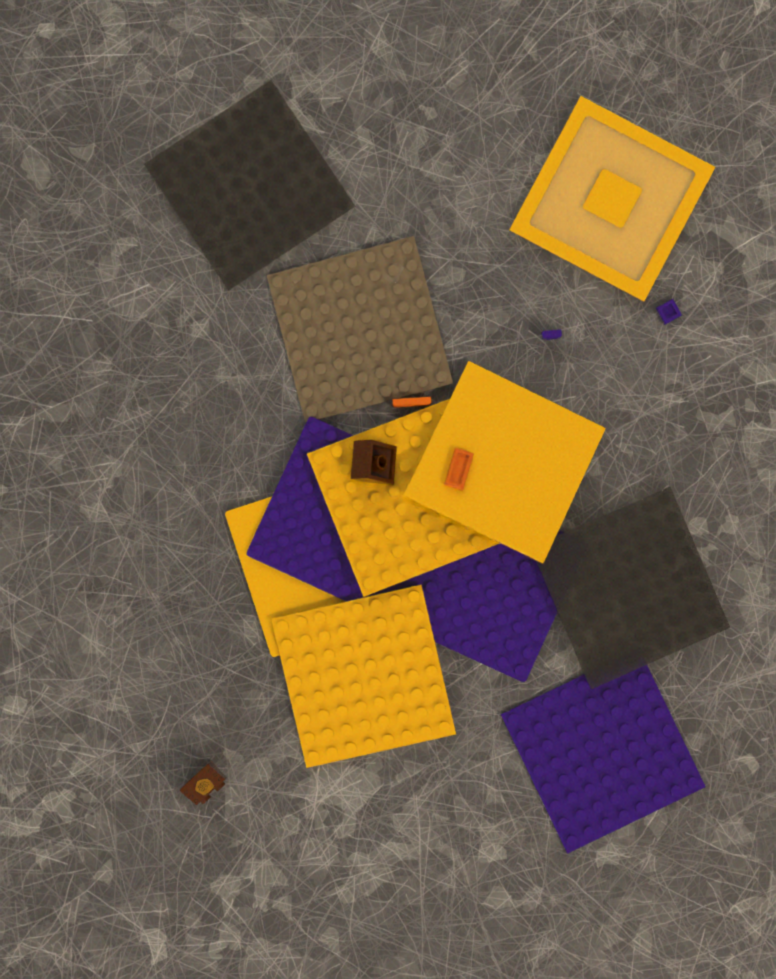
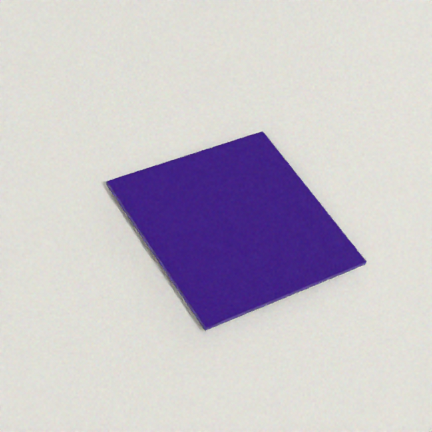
M639 648L501 714L567 854L706 787Z

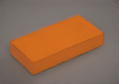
M431 397L392 399L394 408L431 405Z
M458 448L454 449L444 483L445 486L463 491L474 453Z

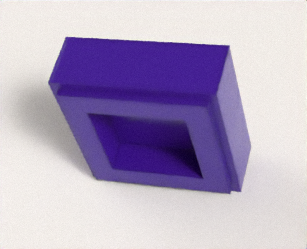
M673 299L655 308L664 325L682 316Z
M561 329L541 332L542 340L560 339L562 336Z

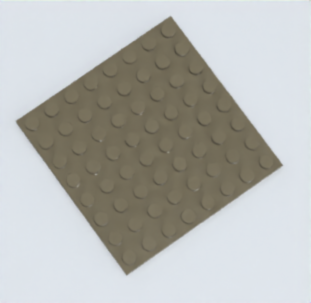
M414 236L267 275L305 423L309 417L319 420L453 384Z

